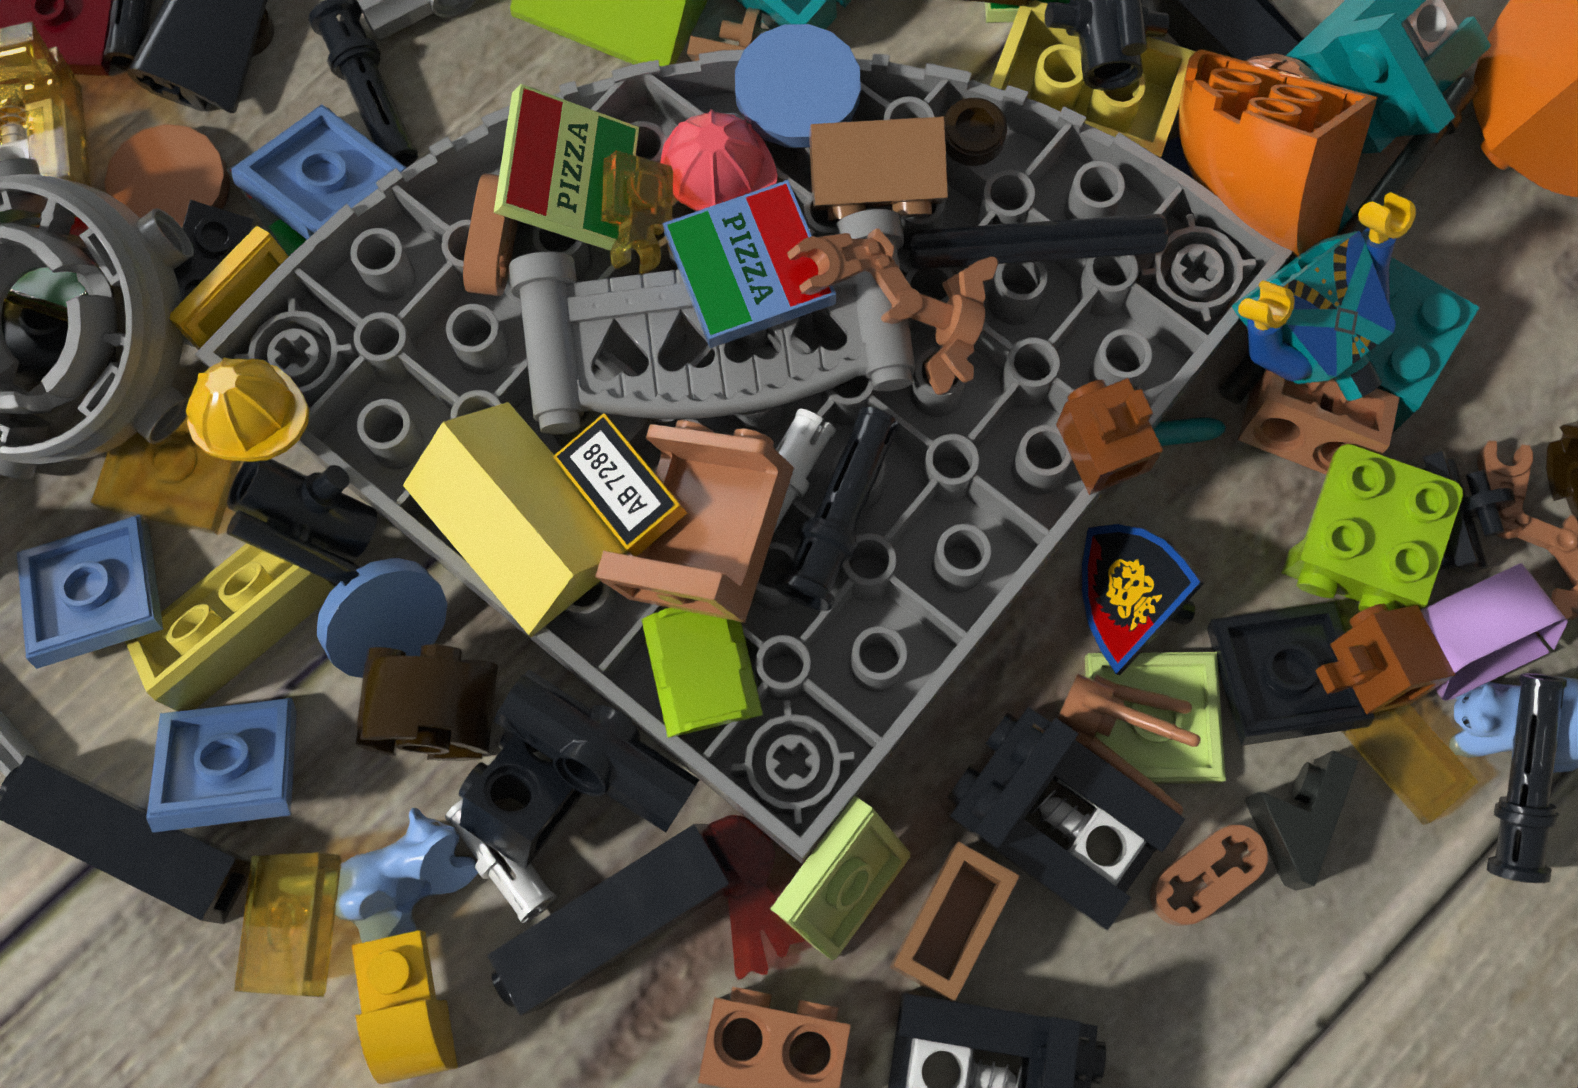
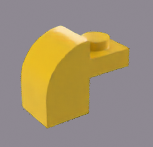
M417 930L352 945L362 1014L355 1015L363 1054L375 1081L383 1085L457 1069L458 1065L447 1000H436L426 932Z

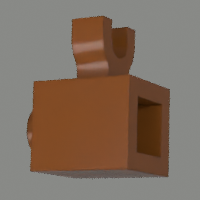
M1129 378L1109 386L1106 385L1104 380H1096L1077 388L1068 395V402L1065 403L1056 426L1089 495L1149 472L1163 449L1149 422L1153 412L1142 389L1134 391Z
M1378 604L1357 613L1349 620L1352 629L1330 644L1338 661L1323 664L1315 670L1327 694L1352 687L1366 714L1412 704L1456 676L1418 605L1389 610L1386 604Z

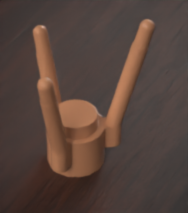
M1078 673L1058 719L1078 733L1075 739L1077 742L1182 815L1183 808L1179 803L1095 737V734L1098 732L1109 737L1116 720L1119 719L1168 739L1196 747L1201 742L1199 735L1123 705L1125 701L1162 710L1188 714L1192 711L1191 703L1168 697L1167 695L1116 684L1098 675L1093 680Z

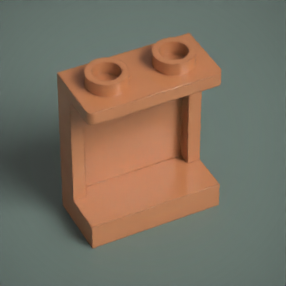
M685 420L677 421L675 427L650 424L646 439L661 452L655 474L686 510L687 514L637 557L629 552L628 555L604 551L595 577L629 600L745 623L794 467L773 448L774 441L771 438L757 431L740 428L736 429L732 436L714 433L711 429L701 424Z

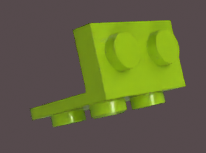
M1352 444L1342 445L1333 454L1306 536L1288 551L1281 574L1298 579L1296 586L1309 594L1323 598H1334L1335 594H1339L1360 602L1358 606L1360 611L1378 604H1386L1389 610L1415 605L1422 609L1428 604L1463 497L1462 487L1453 480Z

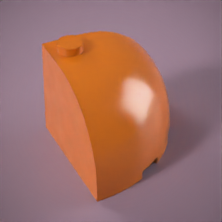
M1510 0L1487 37L1491 47L1479 57L1473 80L1478 87V92L1473 98V106L1485 138L1481 143V148L1487 158L1498 168L1506 170L1510 166L1542 188L1554 193L1578 197V0Z
M1200 49L1189 58L1179 104L1180 139L1187 165L1195 181L1218 196L1225 206L1244 223L1271 241L1293 251L1290 256L1298 257L1318 241L1337 236L1378 97Z

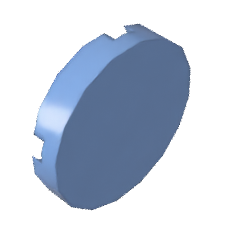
M786 24L761 33L744 49L735 69L736 105L742 117L744 115L745 119L752 125V129L763 140L786 148L810 147L809 130L811 124L851 122L860 102V67L850 47L831 31L810 24Z
M390 558L370 562L356 570L360 576L352 579L346 586L341 581L329 592L318 613L316 635L331 663L348 676L363 678L367 650L371 647L393 648L406 652V656H420L421 646L435 643L445 624L447 600L439 582L416 561Z

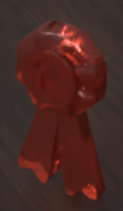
M729 815L711 822L709 825L743 881L722 895L729 899L735 976L738 980H742L751 971L760 975H768L769 967L760 934L761 929L764 930L775 952L782 959L787 955L790 944H801L805 939L771 910L777 899L766 886L776 857L770 837L747 818Z

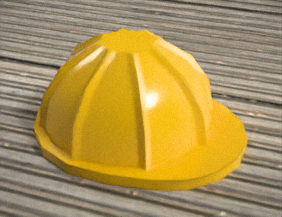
M223 357L221 362L211 366L204 373H198L197 383L186 407L187 425L195 444L210 456L246 462L270 460L288 451L300 440L308 426L310 411L303 393L291 377L279 367L270 365L265 360L230 359Z

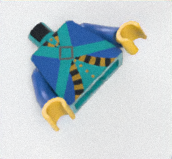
M1392 192L1385 195L1384 206L1374 201L1366 203L1360 208L1358 213L1359 221L1362 225L1368 227L1362 234L1359 230L1318 241L1266 281L1262 280L1255 289L1232 305L1233 310L1248 328L1249 355L1251 360L1264 369L1297 384L1328 381L1334 378L1347 401L1359 399L1377 389L1381 385L1382 380L1367 353L1394 333L1396 322L1390 309L1389 266L1396 238L1403 236L1411 228L1415 220V205L1410 200Z

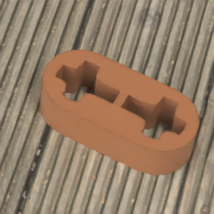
M484 173L478 183L463 262V281L465 290L468 293L501 296L506 288L509 275L508 265L512 258L518 221L494 213L499 175Z
M1228 825L1208 835L1154 878L1149 892L1150 903L1155 913L1164 922L1175 926H1188L1206 919L1256 881L1265 871L1268 853L1262 837L1252 828L1244 825ZM1224 839L1231 846L1242 842L1247 847L1249 852L1242 858L1243 864L1247 868L1245 872L1236 866L1224 870L1217 876L1211 868L1213 864L1226 854L1225 847L1221 844ZM1200 875L1206 885L1196 891L1191 897L1192 903L1196 908L1192 912L1186 906L1173 909L1167 901L1174 893L1173 887L1169 883L1171 879L1174 878L1176 882L1183 884L1194 880Z

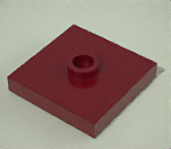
M0 0V72L109 76L110 61L106 62L104 60V51L109 34L113 0Z

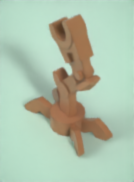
M878 228L869 233L867 239H851L850 233L805 238L787 252L790 260L808 257L818 266V275L809 278L799 286L802 294L812 295L819 293L830 286L866 271L873 276L891 303V308L881 316L883 322L896 324L912 318L936 327V342L943 347L924 364L928 381L937 395H942L950 390L955 376L963 383L973 380L974 366L967 358L974 352V344L977 342L984 325L985 307L983 302L986 297L984 282L993 279L998 266L997 258L991 256L977 261L959 274L943 282L942 285L949 297L948 302L945 303L912 289L892 258L893 244Z
M1489 440L1477 456V467L1479 471H1486L1491 490L1511 488L1516 503L1512 506L1498 511L1504 532L1495 536L1503 540L1517 537L1545 548L1554 555L1574 587L1570 590L1556 588L1553 590L1550 599L1567 620H1574L1578 617V521L1575 516L1571 515L1562 523L1561 528H1558L1525 514L1523 503L1533 463L1532 449L1530 445L1522 444L1513 455V466H1507L1497 458V441ZM1538 631L1535 632L1538 637H1542Z

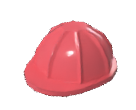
M711 109L708 113L693 116L685 122L679 123L663 145L660 166L665 186L677 201L695 211L777 184L778 174L774 159L764 140L752 129L751 124L734 115L718 113Z

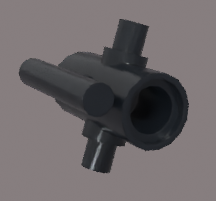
M1070 0L1069 4L1049 2L1044 15L1046 27L1066 29L1068 36L1079 37L1083 80L1085 85L1096 90L1120 89L1140 79L1143 73L1141 54L1147 50L1146 36L1163 38L1169 28L1168 14L1148 11V7L1146 4H1142V0Z
M274 459L254 462L245 461L233 480L227 498L228 509L236 512L228 524L227 535L333 583L339 584L342 581L346 586L352 579L359 576L356 570L360 568V565L353 562L364 552L372 538L377 523V512L375 508L342 493L349 485L350 479L348 473L340 466L331 465L322 473L316 472L307 476Z

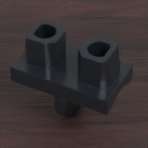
M1443 451L1424 456L1423 459L1426 467L1421 468L1422 470L1453 480L1463 490V497L1439 570L1458 567L1468 573L1489 568L1473 518L1479 517L1485 537L1503 533L1504 528L1498 511L1516 503L1513 490L1511 488L1491 490L1486 471L1481 470L1466 475L1472 496L1467 497L1454 459H1446L1445 452Z

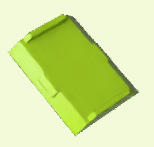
M666 608L641 619L668 738L763 715L741 622L674 608Z

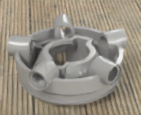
M28 158L0 161V475L17 479H32L38 464L71 462L95 457L124 443L137 432L148 442L153 444L159 443L168 438L184 422L187 417L186 407L189 401L172 386L182 353L184 335L169 319L171 312L182 302L174 269L190 259L194 254L193 245L188 235L173 217L159 208L153 209L140 218L125 204L101 190L75 181L40 175L37 161ZM75 215L89 227L79 236L69 234L71 226L75 222ZM39 268H49L53 273L75 272L77 273L78 281L85 287L89 295L77 296L66 302L68 331L65 346L58 361L42 378V382L30 392H27L13 384L19 361L13 356L7 346L2 332L1 314L3 302L11 287L28 272ZM110 284L111 286H120L122 288L126 312V333L117 332V310ZM114 346H124L120 363L110 362L107 366L113 354ZM94 384L77 408L86 418L62 435L45 441L50 423L33 414L51 413L53 408L74 400Z

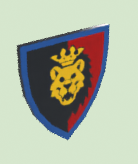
M1120 524L1089 527L1082 560V596L1087 620L1102 654L1115 674L1121 675L1170 621L1186 625L1193 620L1195 605L1190 599L1203 586L1204 582L1189 561L1169 541L1146 529Z

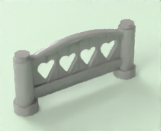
M887 209L865 210L850 214L837 222L835 226L836 234L850 233L851 239H867L869 233L876 228L880 229L893 244L892 258L900 269L897 250L904 245L901 217L897 212ZM560 252L530 253L512 260L508 265L511 293L521 301L533 417L535 421L539 422L540 431L544 434H565L580 429V417L584 415V412L589 411L654 419L713 418L749 413L794 402L838 386L856 376L866 375L868 379H872L873 389L876 391L898 390L908 387L913 383L911 373L916 370L908 319L896 324L885 323L881 320V316L891 308V303L873 276L866 271L833 285L836 292V304L823 308L847 336V342L841 349L831 351L819 346L810 354H801L795 351L790 341L802 318L800 316L768 328L781 344V350L774 358L762 359L753 354L749 360L736 363L729 360L725 355L727 343L713 347L715 358L707 367L697 368L687 363L682 369L672 372L660 366L659 356L681 315L688 320L707 342L679 269L676 271L670 270L643 275L577 282L574 258ZM614 324H618L648 358L649 365L643 374L632 377L620 372L611 380H601L593 374V365Z

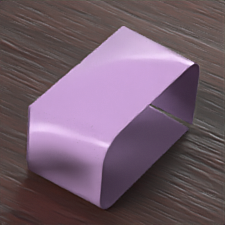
M1522 563L1421 609L1425 620L1456 675L1435 688L1436 692L1444 701L1454 699L1550 653L1535 633L1537 631L1550 647L1555 650L1568 620Z

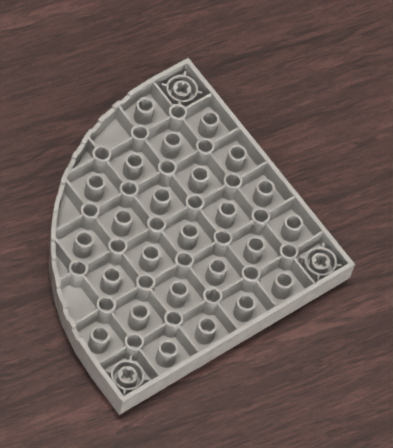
M721 50L699 54L698 61L659 66V60L641 62L612 70L613 77L579 87H577L575 81L559 85L560 92L553 96L639 127L624 245L612 252L518 221L511 261L520 256L536 252L568 254L575 261L577 282L678 270L664 234L663 223L696 211L677 201L665 186L660 166L663 145L679 123L685 122L693 116L708 113L711 109L718 113L730 114L746 120L744 115L742 117L736 105L735 69L744 50ZM873 54L872 60L856 59L860 67L861 94L859 105L851 122L945 117L952 105L960 100L974 97L989 100L997 105L1007 121L1004 146L994 160L980 166H968L953 160L946 152L948 198L942 204H932V215L901 218L904 245L897 252L900 271L912 289L917 290L920 294L947 303L949 297L942 283L969 267L913 268L909 259L908 242L910 233L914 230L1161 214L1165 216L1168 225V244H1166L1165 250L1161 253L998 264L993 279L984 282L986 295L983 302L985 321L980 336L974 344V352L967 358L974 366V378L967 383H963L955 376L950 390L942 395H937L934 392L924 364L943 347L936 342V327L908 318L916 370L911 373L913 383L902 389L876 391L873 389L872 379H868L864 375L856 376L838 386L794 402L737 415L700 419H654L605 414L654 473L656 472L661 452L646 439L650 424L675 427L677 421L685 420L701 424L711 429L714 433L732 436L736 429H749L771 438L774 441L773 448L775 450L800 408L822 417L823 420L819 425L823 426L825 422H829L836 429L834 436L829 439L806 478L810 484L808 490L803 497L796 496L772 536L745 623L741 622L763 712L762 716L668 738L641 619L669 607L629 600L600 581L530 638L403 486L444 421L509 402L555 455L603 414L596 411L584 412V415L580 417L581 427L574 432L565 434L542 433L539 422L535 421L533 417L521 301L511 293L509 275L506 288L501 296L468 293L464 287L463 262L478 183L484 173L500 174L510 106L485 115L481 118L483 122L481 126L452 142L447 136L429 146L430 154L417 160L402 172H399L397 168L392 170L376 182L377 190L352 208L345 204L295 250L195 353L208 369L221 362L223 357L230 359L265 360L270 365L279 367L290 376L305 396L310 409L308 426L300 440L295 443L325 469L331 465L343 468L348 473L350 483L347 486L371 507L375 508L379 514L614 709L630 719L637 728L802 865L854 796L857 797L1106 490L1103 489L1091 495L1088 494L1056 426L1065 403L1068 402V395L1077 388L1096 380H1104L1106 385L1109 386L1129 378L1134 391L1142 389L1153 412L1149 422L1154 430L1240 324L1241 319L1233 310L1232 305L1255 289L1262 280L1266 281L1282 269L1293 252L1248 226L1225 206L1218 196L1187 174L1119 132L1116 137H1113L1086 124V116L1064 106L1060 112L1043 103L1028 99V91L1007 85L1004 91L971 80L972 73L929 63H926L925 69L889 62L890 55ZM764 140L774 159L778 174L777 183L789 181L812 237L836 235L835 226L837 222L828 221L827 210L813 211L810 147L786 148ZM893 207L867 208V210L887 209L893 211ZM820 309L802 316L790 342L793 349L798 353L810 354L819 346L831 351L839 350L846 344L847 336L824 309ZM681 315L659 356V364L663 369L672 372L682 369L687 363L697 368H704L713 362L715 352L713 348H709L708 343L688 320ZM614 324L593 365V374L601 380H611L620 372L635 377L647 370L649 360L618 324ZM767 328L728 342L725 347V355L729 360L736 363L749 360L753 354L762 359H771L779 354L781 344ZM863 407L877 408L892 415L895 421L900 423V427L886 453L867 503L863 507L857 521V526L853 533L857 538V550L852 559H845L831 593L835 597V602L832 609L821 611L806 607L778 592L775 588V582L778 575L787 574L801 542L797 536L801 523L806 522L807 518L814 517L818 507L821 505L833 472L853 431L852 429L859 410Z

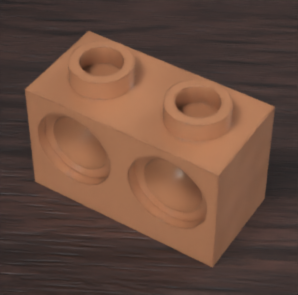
M1266 370L1250 392L1238 441L1326 475L1334 452L1342 445L1352 444L1380 455L1390 446L1400 397L1377 388L1364 397L1347 401L1334 378L1328 381L1297 384Z
M732 987L730 1000L714 997L698 1083L721 1088H840L851 1025L836 1022L839 1008L799 1000L796 1013L771 1009L772 994ZM738 1018H747L755 1022L759 1026L763 1037L762 1047L758 1054L746 1060L731 1056L726 1050L723 1041L725 1029L732 1021ZM804 1032L819 1033L827 1040L830 1047V1057L824 1068L814 1073L800 1071L794 1066L790 1058L791 1043L798 1035Z

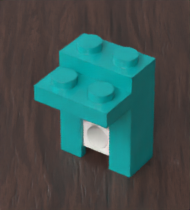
M1345 0L1286 56L1299 59L1318 74L1321 82L1378 97L1361 154L1381 152L1396 137L1439 133L1455 117L1442 93L1491 47V44L1475 16L1465 18L1457 26L1443 0Z

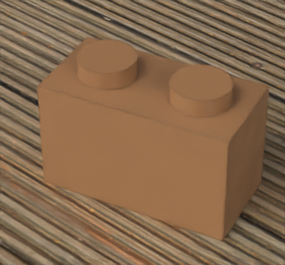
M944 116L810 125L809 143L813 211L827 210L828 221L838 222L850 214L865 211L867 208L893 207V211L897 212L901 218L932 215V204H942L948 198Z
M958 842L951 849L889 968L949 1001H955L1020 875Z

